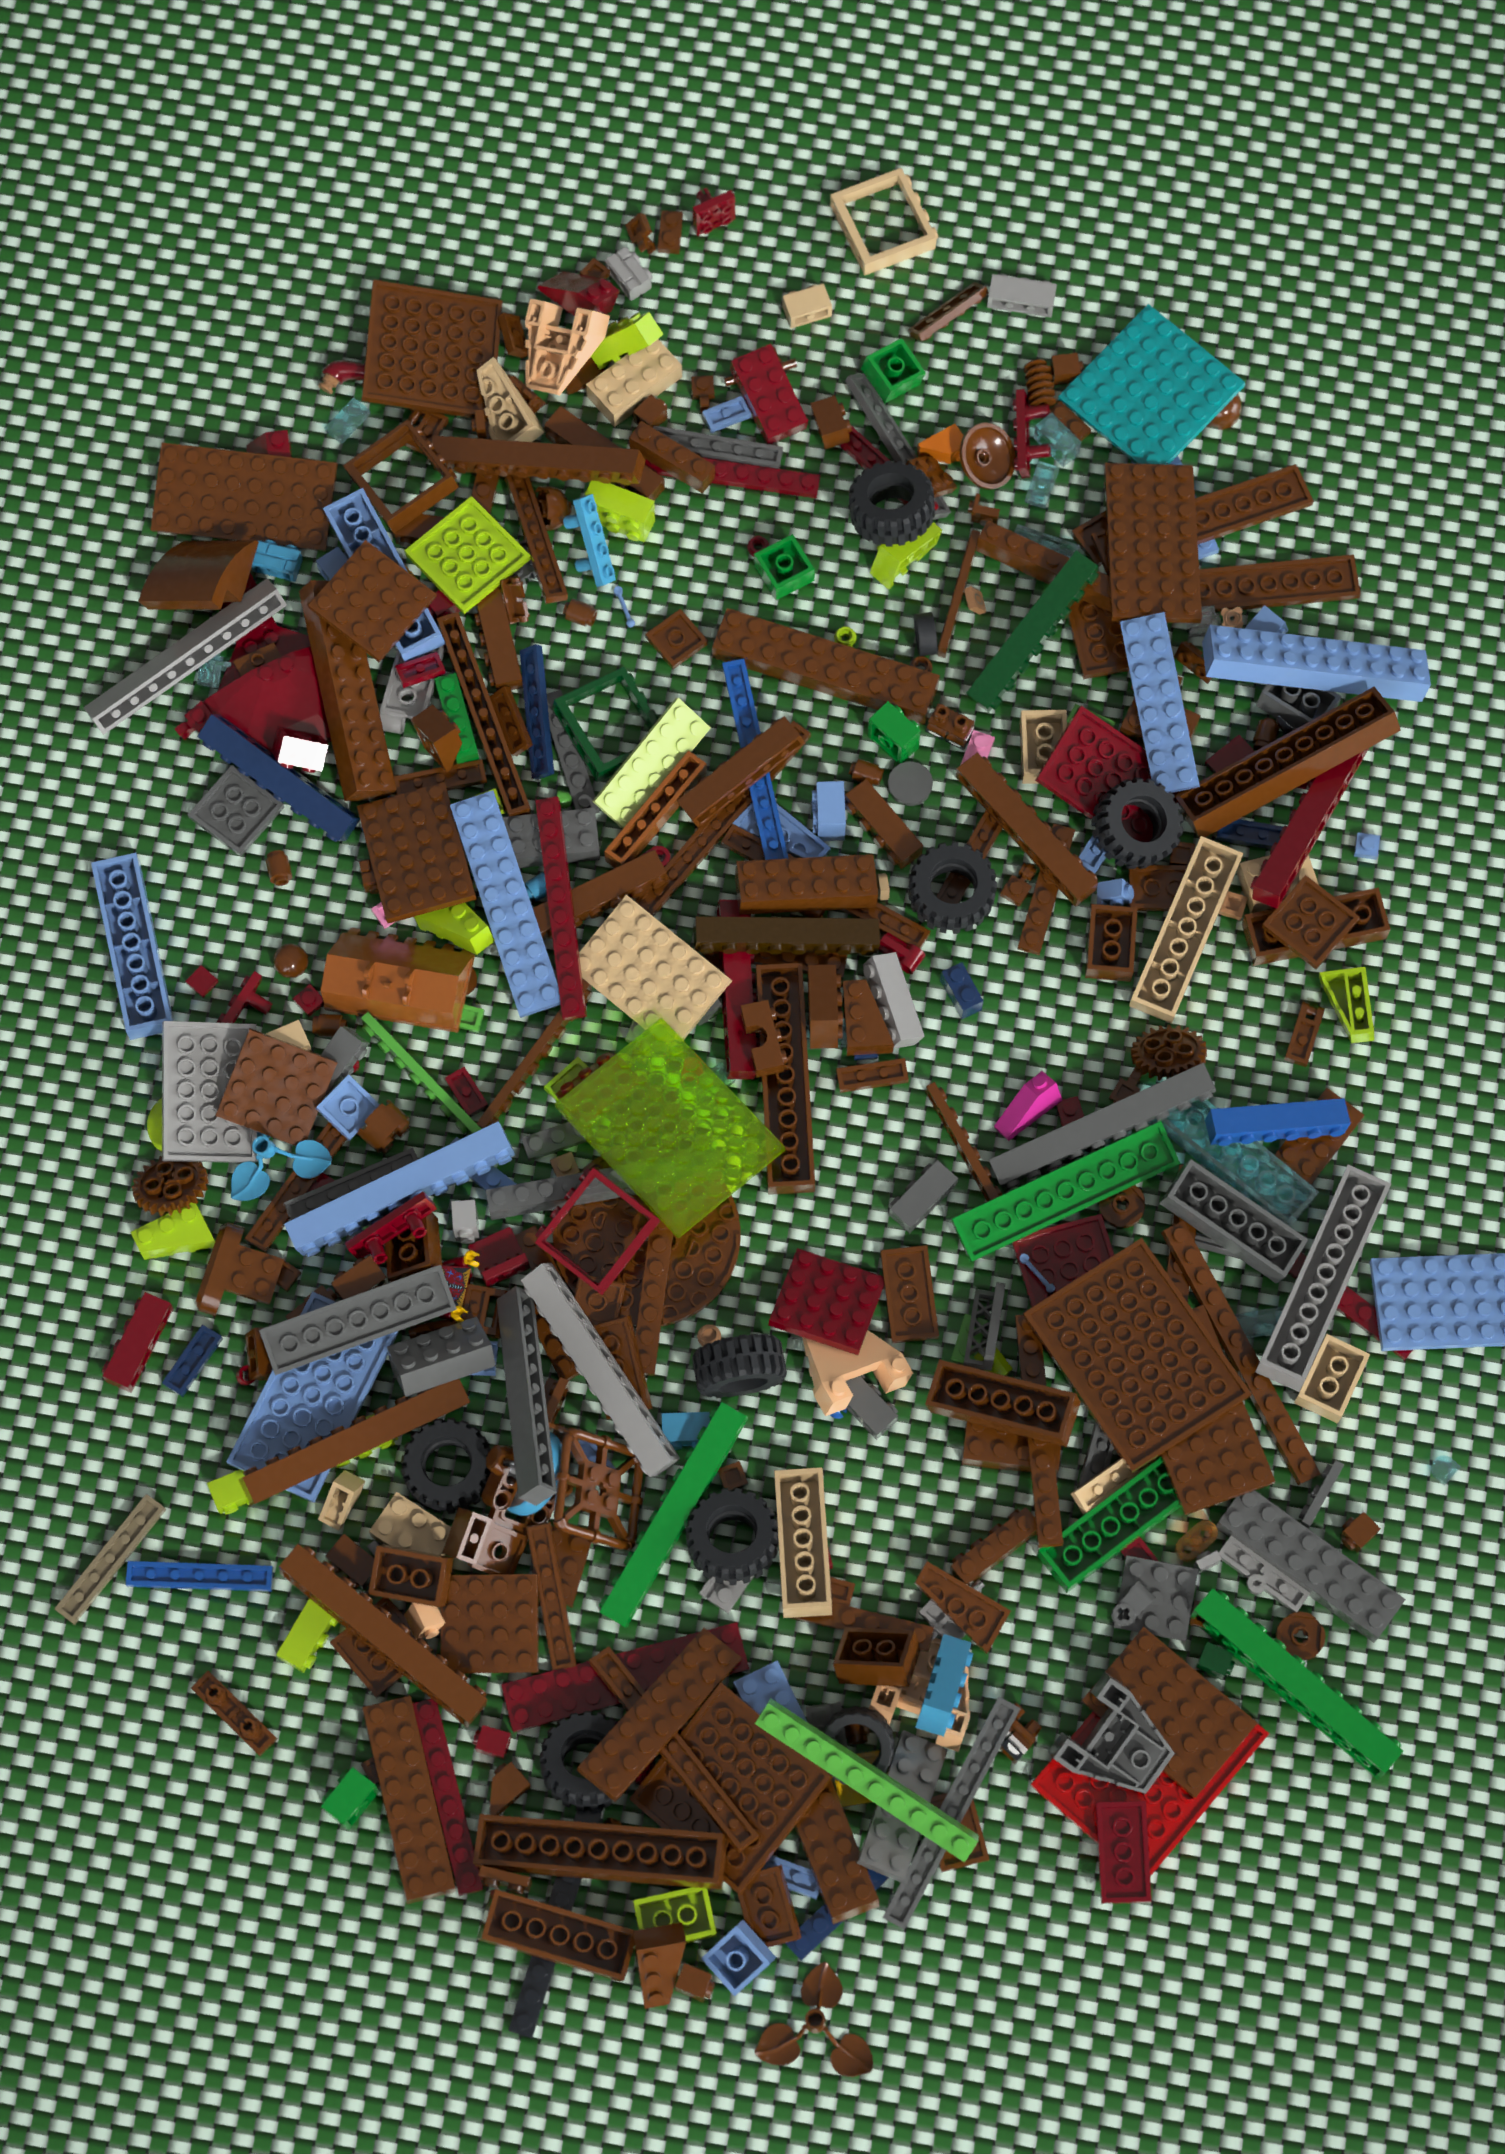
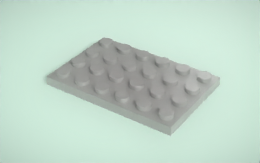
M162 1022V1161L257 1162V1154L252 1148L253 1141L257 1138V1131L215 1116L249 1028L256 1030V1024Z

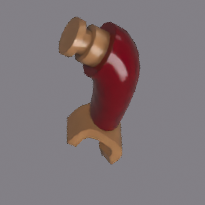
M346 360L333 361L323 369L324 377L322 380L324 382L319 383L318 387L326 393L332 394V388H336L338 384L342 385L347 380H363L365 364Z

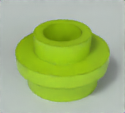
M841 627L835 632L834 641L852 647L856 643V633L849 627ZM846 636L849 640L843 641L841 638Z

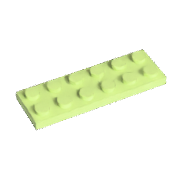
M675 698L592 802L623 829L688 750L692 752L711 727L679 698Z

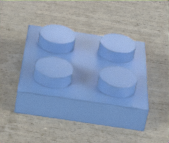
M348 1075L315 1109L349 1141L358 1132L359 1128L365 1125L364 1121L380 1104Z

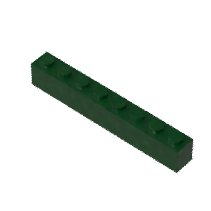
M1076 550L966 692L968 698L988 713L992 709L996 710L1003 700L1001 697L1005 691L1010 692L1017 682L1015 678L1019 673L1024 674L1030 666L1029 660L1032 656L1039 655L1044 648L1042 643L1047 637L1049 639L1052 638L1058 629L1056 625L1061 619L1064 621L1071 613L1070 607L1073 603H1078L1085 595L1083 590L1088 584L1092 585L1099 576L1097 573L1099 571L1098 565Z

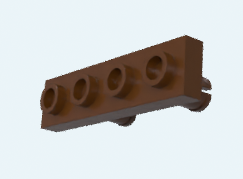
M207 1671L191 1687L259 1756L277 1740L211 1672Z

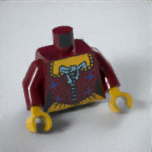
M469 1250L463 1256L442 1262V1270L457 1310L440 1315V1318L456 1320L458 1322L464 1321L460 1316L463 1313H468L463 1308L467 1286L471 1283L473 1275L471 1267L468 1266H479L478 1262L473 1261L474 1257L480 1256L479 1253Z

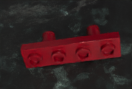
M1025 389L1016 390V398L1013 399V409L1016 412V418H1013L1014 431H1017V438H1014V449L1017 451V458H1014V467L1016 471H1019L1022 479L1031 478L1030 462L1032 459L1051 457L1049 443L1030 446L1029 422L1033 419L1049 418L1050 408L1048 404L1029 406Z
M254 971L251 977L247 975L240 986L243 988L239 995H233L228 1004L230 1009L226 1014L222 1013L216 1023H235L245 1006L248 1005L264 1015L268 1014L273 1003L256 994V989L262 982V975Z
M422 1191L345 1242L347 1250L357 1259L371 1254L376 1264L384 1263L388 1257L382 1246L383 1244L410 1228L415 1238H421L426 1235L427 1230L421 1219L437 1209L435 1203Z

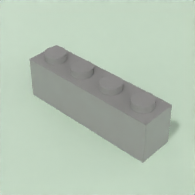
M894 952L874 955L863 964V971L894 1043V1049L913 1046L925 1036L897 954Z

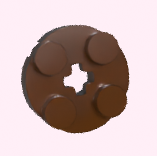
M1136 1185L1098 1202L1099 1214H1102L1103 1220L1108 1225L1118 1230L1132 1227L1143 1216L1145 1209L1144 1195ZM1117 1200L1127 1202L1125 1210L1116 1207Z
M1294 1612L1285 1617L1278 1625L1276 1638L1286 1646L1285 1650L1292 1656L1295 1654L1303 1661H1308L1315 1658L1323 1648L1325 1630L1312 1614ZM1298 1630L1303 1631V1635L1307 1636V1640H1303L1302 1643H1299L1294 1638V1634H1297Z

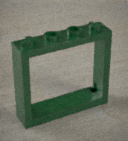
M625 667L558 697L553 702L552 711L596 783L614 775L632 751L603 764L568 706L620 682L650 730L657 722L658 716L653 709L649 708L645 694L638 690L633 675L628 673Z

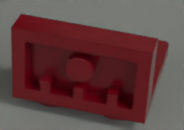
M507 1227L468 1246L469 1250L480 1254V1256L474 1257V1261L479 1263L477 1268L486 1287H491L530 1269L529 1261L525 1253L522 1252L511 1227Z

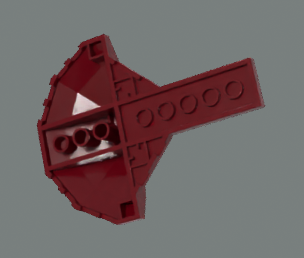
M251 573L249 574L244 594L257 586ZM223 602L221 609H218L219 612L232 602ZM271 616L235 642L236 647L217 692L205 699L203 703L212 714H220L270 752L272 751L277 726L322 735L324 740L329 743L331 742L309 636L277 626L273 616ZM271 643L275 644L281 657L259 666L240 677L233 663L234 660Z

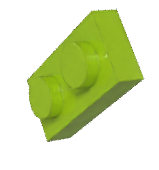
M577 1057L544 1086V1090L561 1105L555 1094L563 1084L575 1079L578 1073L588 1066Z

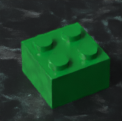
M902 338L866 356L861 370L884 403L919 386L926 374Z
M793 534L754 554V566L775 600L808 585L815 579V569Z
M887 701L869 718L868 737L896 763H904L919 748L921 733L919 725L914 720L906 718L901 708L897 705L893 706Z
M353 1767L349 1771L346 1769L339 1776L337 1787L334 1790L330 1789L321 1800L323 1802L321 1806L323 1810L348 1831L380 1792L374 1783Z

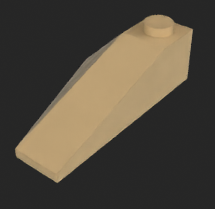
M494 357L477 369L481 395L484 396L486 406L484 408L485 415L488 416L490 426L488 427L489 435L493 440L533 442L545 433L529 405Z

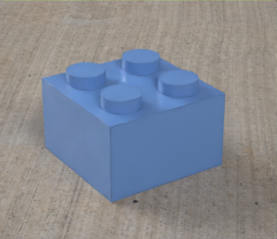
M844 781L817 782L816 790H812L813 833H817V837L822 841L845 840Z
M742 1920L701 1959L728 1990L736 1996L776 1956L749 1925Z

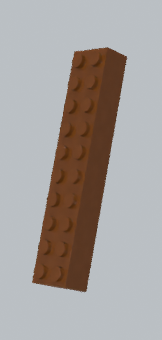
M310 580L299 591L344 801L381 800L387 798L396 791V785L367 654L308 609L311 601L329 582L328 580Z
M729 608L726 609L712 646V656L715 659L724 662L744 659L746 669L875 710H879L889 701L893 706L897 705L900 707L906 718L922 725L926 723L939 687L940 675Z
M1374 686L1199 782L1200 787L1183 790L1174 795L1181 807V814L1199 839L1201 836L1207 837L1401 731L1395 711Z
M802 963L756 965L757 1002L768 1000L769 1006H774L777 1020L773 1021L774 1026L780 1029L782 1042H779L780 1050H785L787 1063L784 1064V1072L762 1076L768 1195L815 1192V1172ZM759 1034L760 1046H762L766 1039L762 1034Z
M297 1544L279 1565L280 1574L468 1728L486 1706L488 1700L485 1698L486 1692L477 1685H474V1687L469 1685L466 1681L467 1677L458 1669L452 1671L447 1665L449 1662L437 1653L434 1656L430 1653L429 1646L420 1638L417 1640L413 1639L409 1634L411 1631L400 1622L396 1625L391 1619V1614L384 1608L380 1607L377 1609L372 1604L373 1600L363 1591L360 1594L357 1593L353 1588L354 1584L345 1576L339 1578L334 1572V1567L325 1560L322 1563L318 1561L315 1556L316 1553L307 1545L301 1547Z
M480 1814L473 1864L479 1870L482 1865L515 1873L722 1890L728 1840L723 1833Z

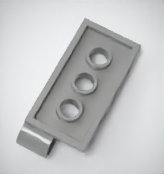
M445 645L425 655L438 652V655L442 661L445 652ZM398 650L381 705L380 717L383 731L402 734L405 719H412L430 706L435 688V679L433 678L403 688L395 671V665L404 663ZM411 695L413 699L406 702L402 700V697Z

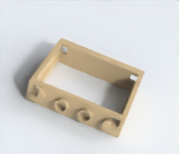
M902 168L830 194V207L864 276L936 249L937 231L935 227L930 226L928 213L925 209L922 210L920 197L917 192H913L911 179L908 174H904ZM899 184L924 236L870 256L845 204Z

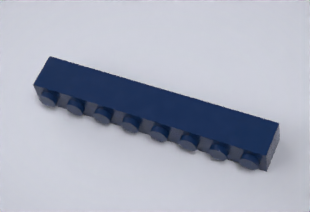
M211 714L197 737L203 741L202 744L212 751L215 749L221 754L219 757L229 764L234 763L238 766L237 770L247 777L250 775L256 780V785L262 789L272 791V796L275 799L291 805L290 809L300 816L303 814L309 819L308 823L317 829L322 828L327 832L325 835L335 842L346 841L360 821V817L295 769L280 766V762H277L272 752L220 714Z

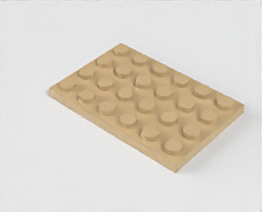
M627 895L579 952L582 978L673 1053L732 982L730 978Z

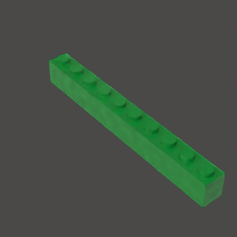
M721 1402L719 1407L715 1405L711 1411L709 1418L712 1420L707 1427L703 1426L697 1436L698 1444L695 1448L691 1447L685 1456L687 1462L684 1468H678L672 1479L675 1481L671 1490H665L660 1499L663 1504L658 1511L654 1510L648 1520L650 1523L649 1528L646 1532L642 1531L636 1540L638 1546L635 1552H629L623 1563L626 1565L622 1574L617 1573L611 1583L614 1588L610 1595L605 1594L599 1604L601 1614L626 1629L685 1529L687 1521L690 1520V1512L692 1509L697 1508V1503L703 1498L748 1420L746 1415Z

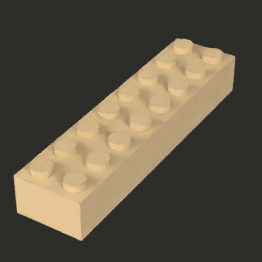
M1203 836L1200 837L1131 998L1129 1007L1172 1024L1244 853Z

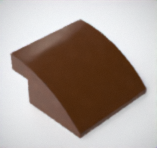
M257 540L183 541L167 551L156 563L143 586L138 601L148 610L221 609L223 602H241L259 542Z

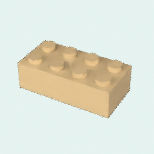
M657 339L650 346L630 356L627 354L587 383V398L616 427L631 416L633 411L651 394L656 397L681 379L682 364Z

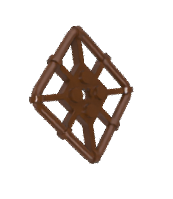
M568 1428L563 1432L559 1471L555 1476L557 1493L553 1524L556 1528L585 1538L593 1544L601 1543L628 1551L635 1547L639 1508L643 1503V1498H641L643 1471L639 1465L640 1461L636 1455L628 1450L627 1445L613 1441L609 1436H598L581 1429ZM577 1439L597 1445L595 1463L588 1461ZM608 1449L630 1456L616 1469L606 1467ZM570 1452H572L579 1465L577 1478L568 1474ZM634 1465L632 1493L630 1496L619 1492L621 1475ZM568 1484L576 1487L574 1504L564 1512L566 1486ZM596 1486H599L600 1494L598 1493V1490H596ZM618 1501L630 1505L627 1532L617 1515ZM580 1510L590 1513L588 1529L570 1524L568 1520ZM600 1516L608 1519L617 1538L602 1534L599 1531Z

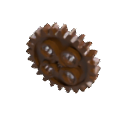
M1160 1025L1158 1027L1159 1030L1150 1028V1033L1142 1032V1037L1137 1036L1136 1042L1132 1043V1064H1135L1136 1070L1141 1069L1142 1075L1149 1073L1150 1079L1154 1076H1157L1158 1081L1163 1077L1169 1079L1199 1064L1206 1063V1042L1202 1041V1036H1197V1031L1189 1033L1188 1027L1180 1030V1025L1175 1029L1168 1025L1167 1029H1164Z
M159 1156L158 1162L150 1160L151 1166L143 1165L144 1172H137L138 1178L133 1179L134 1185L131 1186L135 1202H137L138 1207L143 1208L144 1212L150 1210L151 1215H154L158 1211L160 1216H163L168 1211L169 1215L172 1216L174 1210L181 1213L183 1207L190 1209V1203L197 1204V1197H204L202 1191L208 1189L206 1184L209 1183L202 1162L162 1161V1156Z

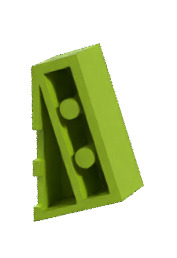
M638 312L630 318L625 317L621 319L618 323L616 321L610 323L607 327L605 339L591 357L601 370L612 360L614 363L621 359L619 356L628 353L630 356L650 346L663 333L650 312L642 315Z
M466 903L414 916L421 930L425 932L426 930L436 934L438 938L452 941L454 945L476 955L495 941L489 927Z

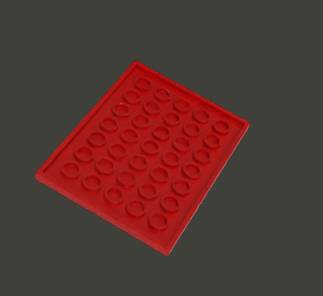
M1092 1712L1072 1735L1071 1739L1082 1746L1101 1718ZM1257 1723L1195 1799L1163 1771L1145 1794L1114 1783L1073 1773L1055 1759L1049 1762L1030 1786L1097 1844L1096 1802L1146 1801L1151 1877L1270 1733Z

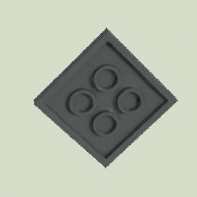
M231 765L189 812L188 817L241 857L284 809V804Z
M1126 1555L1118 1603L1137 1581L1156 1598L1131 1623L1126 1626H1118L1114 1623L1113 1627L1140 1632L1145 1627L1155 1636L1186 1641L1198 1569ZM1117 1610L1119 1613L1117 1618L1119 1620L1129 1619L1127 1617L1128 1610Z

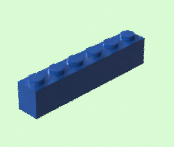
M1345 1098L1210 1109L1205 1118L1210 1145L1219 1144V1146H1227L1231 1143L1239 1142L1242 1144H1250L1254 1141L1273 1142L1277 1139L1291 1141L1300 1137L1315 1139L1324 1135L1338 1137L1343 1135L1351 1124Z

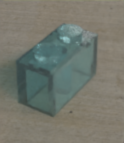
M1052 412L1035 425L1033 438L1040 445L1049 443L1051 456L1062 467L1079 455L1081 441Z

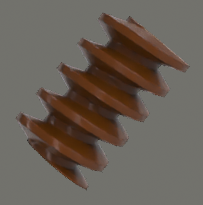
M1043 359L1030 361L1023 368L1030 406L1048 404L1051 407L1057 402L1056 398H1054V383L1051 382L1053 379L1052 374H1050L1052 368L1046 365L1047 362Z

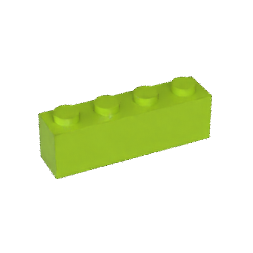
M309 1598L276 1656L279 1660L304 1673L306 1668L310 1669L317 1658L315 1656L316 1651L319 1647H324L329 1638L327 1634L331 1626L335 1627L338 1621Z

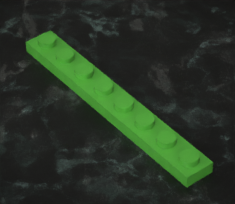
M369 1012L361 1017L363 1031L370 1038L374 1036L379 1041L377 1045L384 1053L390 1052L394 1057L392 1059L401 1070L405 1068L410 1073L408 1077L415 1085L420 1084L425 1089L423 1091L424 1094L432 1102L436 1100L441 1105L439 1107L441 1112L447 1118L451 1116L456 1121V1127L463 1134L467 1132L471 1135L481 1130Z

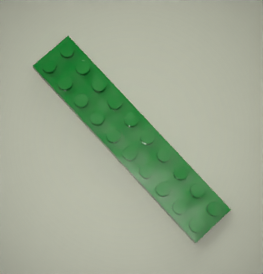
M1158 1121L951 1218V1221L969 1261L972 1262L1180 1164V1161L1162 1122Z

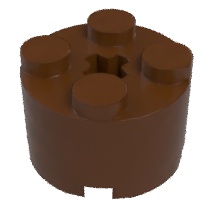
M388 1099L386 1100V1106L382 1103L364 1121L367 1124L366 1128L363 1130L360 1127L357 1134L378 1153L382 1152L385 1155L394 1146L392 1143L397 1136L402 1138L409 1131L410 1118Z

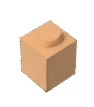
M412 1603L404 1614L416 1640L418 1638H434L439 1634V1630L445 1623L438 1607Z

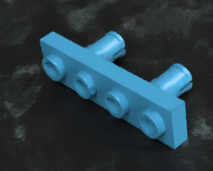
M588 494L573 500L576 514L565 516L563 523L566 529L580 527L588 557L577 559L575 567L578 572L592 570L596 587L615 581L616 578L603 534V527L597 512V505L593 494Z

